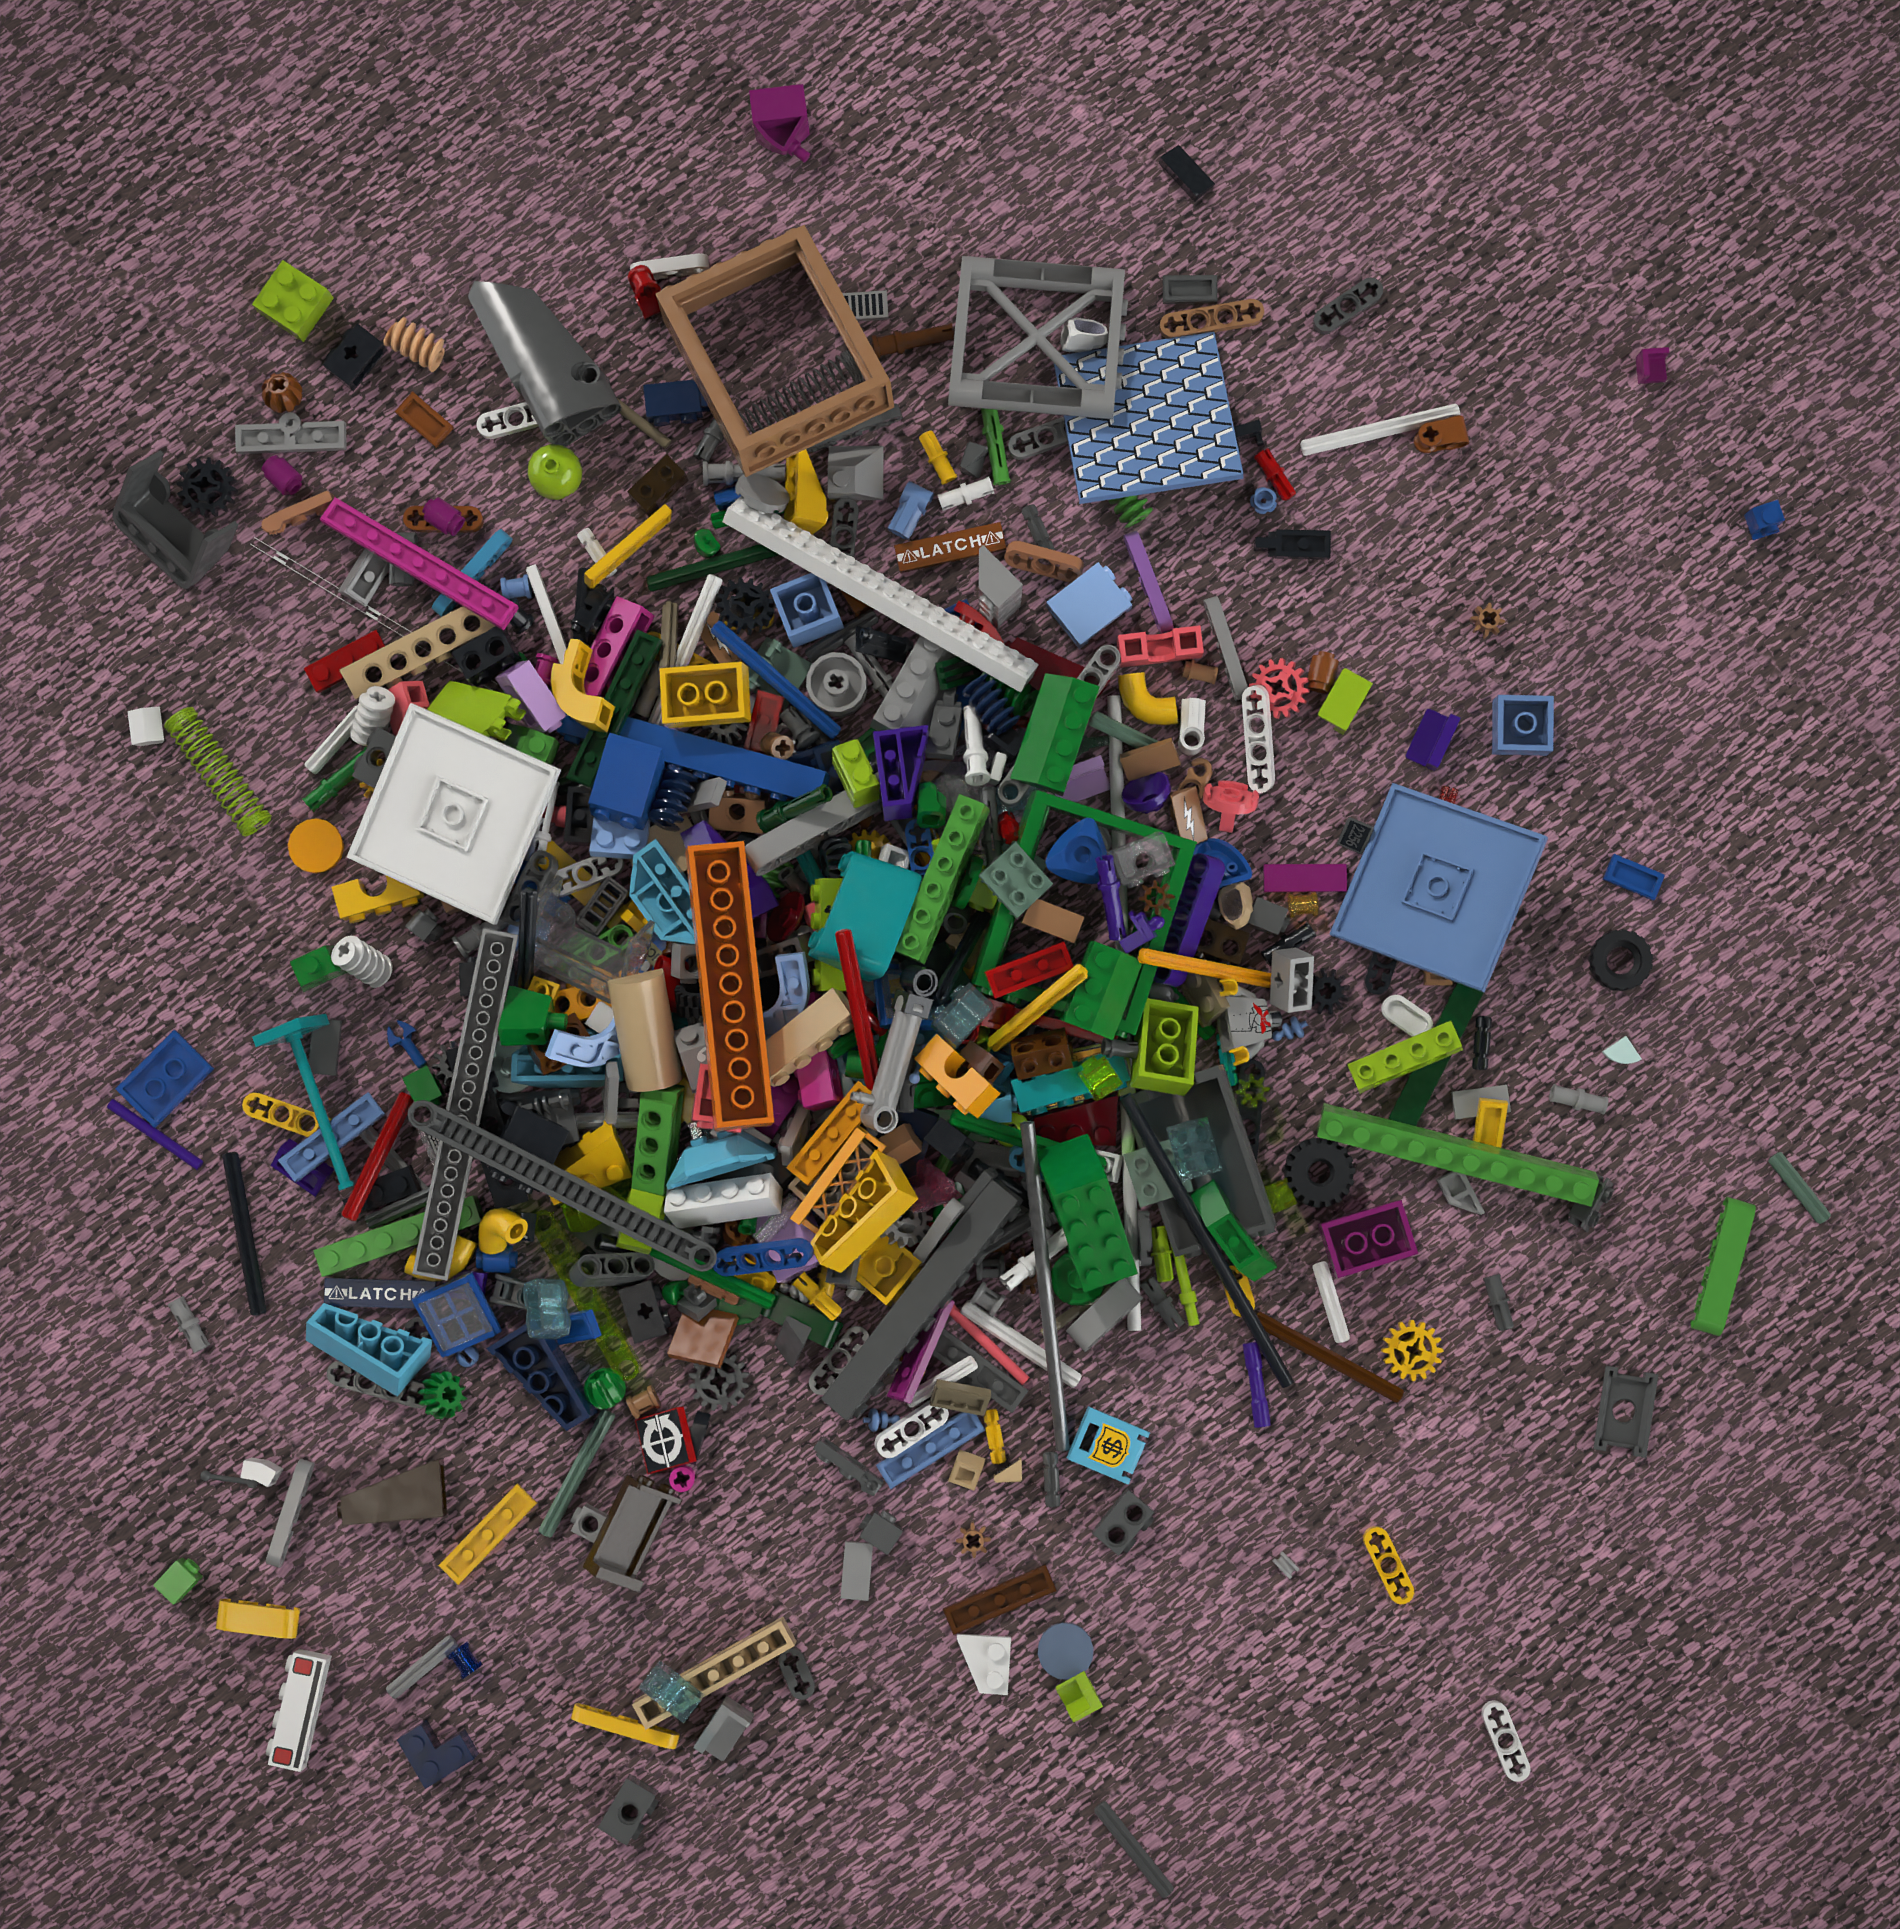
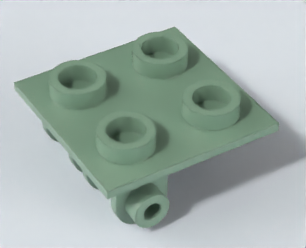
M768 637L765 638L757 652L799 690L812 665L811 662L785 648L776 639ZM748 666L750 691L757 694V691L761 690L782 696ZM786 699L784 700L782 710L784 711L788 708L790 702H788Z
M1016 842L979 874V877L982 879L981 882L990 888L993 892L992 895H996L999 898L998 901L1002 902L1010 911L1009 914H1013L1016 919L1053 885L1049 878Z
M1177 1138L1159 1142L1187 1192L1194 1191ZM1146 1147L1123 1154L1140 1208L1174 1197Z

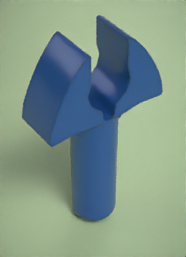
M397 1020L400 1027L404 1030V1039L397 1037L392 1028L388 1027L387 1037L390 1047L393 1048L396 1045L403 1046L417 1068H423L427 1061L412 1041V1033L416 1032L417 1029L408 1023Z

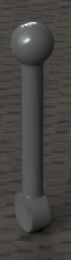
M207 1470L202 1471L200 1474V1478L203 1481L212 1479L247 1484L249 1488L258 1486V1482L255 1480L211 1474Z

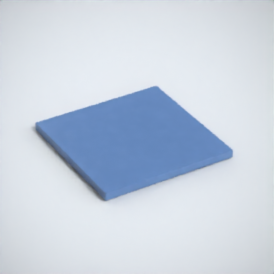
M1392 783L1375 823L1374 830L1332 926L1330 935L1485 993L1548 837Z

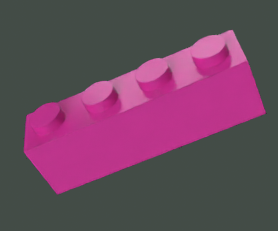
M816 992L810 993L807 1007L822 995ZM826 1050L814 1055L811 1058V1062L804 1068L794 1071L799 1081L798 1098L803 1108L818 1111L836 1106L844 1098L837 1059H832Z

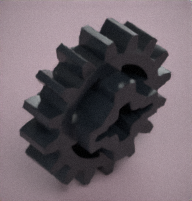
M207 457L206 463L197 458L196 466L193 467L189 463L186 464L189 469L187 473L180 471L179 474L184 480L176 482V485L183 490L178 492L177 496L180 499H185L182 505L185 508L191 507L190 512L194 515H197L200 511L201 516L204 518L208 517L209 512L218 517L219 509L225 512L228 511L226 507L227 502L235 503L231 498V494L238 493V490L232 486L237 483V479L234 476H230L233 471L229 467L224 468L222 461L218 460L214 465V460L211 457ZM216 472L222 476L224 483L216 481ZM208 483H210L213 487L207 488L206 492H204L201 488L207 487ZM191 492L198 494L197 499L199 503L193 500Z
M742 577L738 578L736 584L731 579L728 580L727 586L722 585L714 602L716 603L714 611L720 614L718 621H726L727 627L730 629L735 627L736 634H740L741 630H745L747 635H751L752 629L760 633L763 626L768 627L775 611L773 609L774 599H769L770 590L762 591L763 583L755 586L753 585L752 578L748 580V583H744Z

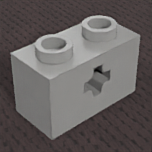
M1298 948L1272 951L1271 1005L1287 1013L1312 1009L1313 955Z

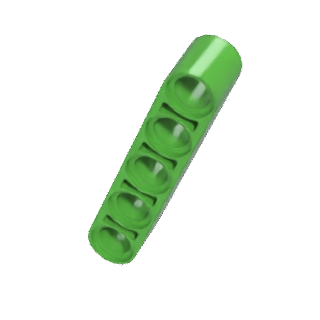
M1726 1197L1723 1202L1725 1206L1724 1212L1720 1213L1715 1231L1718 1232L1716 1240L1713 1239L1708 1259H1711L1709 1267L1706 1266L1701 1283V1286H1703L1702 1294H1698L1694 1309L1696 1313L1695 1320H1691L1692 1329L1716 1336L1722 1334L1726 1324L1756 1210L1754 1204Z

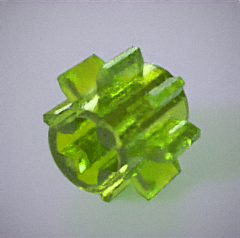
M1250 1073L1248 1075V1082L1242 1079L1238 1080L1242 1087L1241 1090L1235 1091V1094L1242 1095L1241 1105L1249 1101L1252 1108H1256L1257 1100L1264 1103L1267 1102L1263 1094L1269 1091L1270 1088L1262 1085L1264 1077L1259 1078L1257 1081L1254 1080L1253 1074ZM1250 1083H1253L1254 1088H1259V1093L1254 1096L1255 1099L1252 1098L1251 1094H1246V1089L1250 1087Z

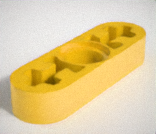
M1379 1526L1368 1528L1363 1535V1542L1389 1597L1397 1604L1410 1602L1414 1596V1587L1388 1533ZM1373 1532H1376L1378 1535L1383 1534L1384 1538L1380 1540V1543L1384 1550L1388 1547L1391 1549L1390 1552L1381 1553L1377 1558L1374 1553H1379L1378 1547L1375 1544H1369ZM1386 1557H1392L1396 1561V1568L1391 1573H1385L1381 1569V1562ZM1401 1572L1403 1577H1398V1580L1403 1587L1408 1586L1404 1598H1401L1399 1595L1394 1596L1393 1592L1397 1590V1587L1393 1580L1389 1584L1387 1583V1579L1395 1578Z

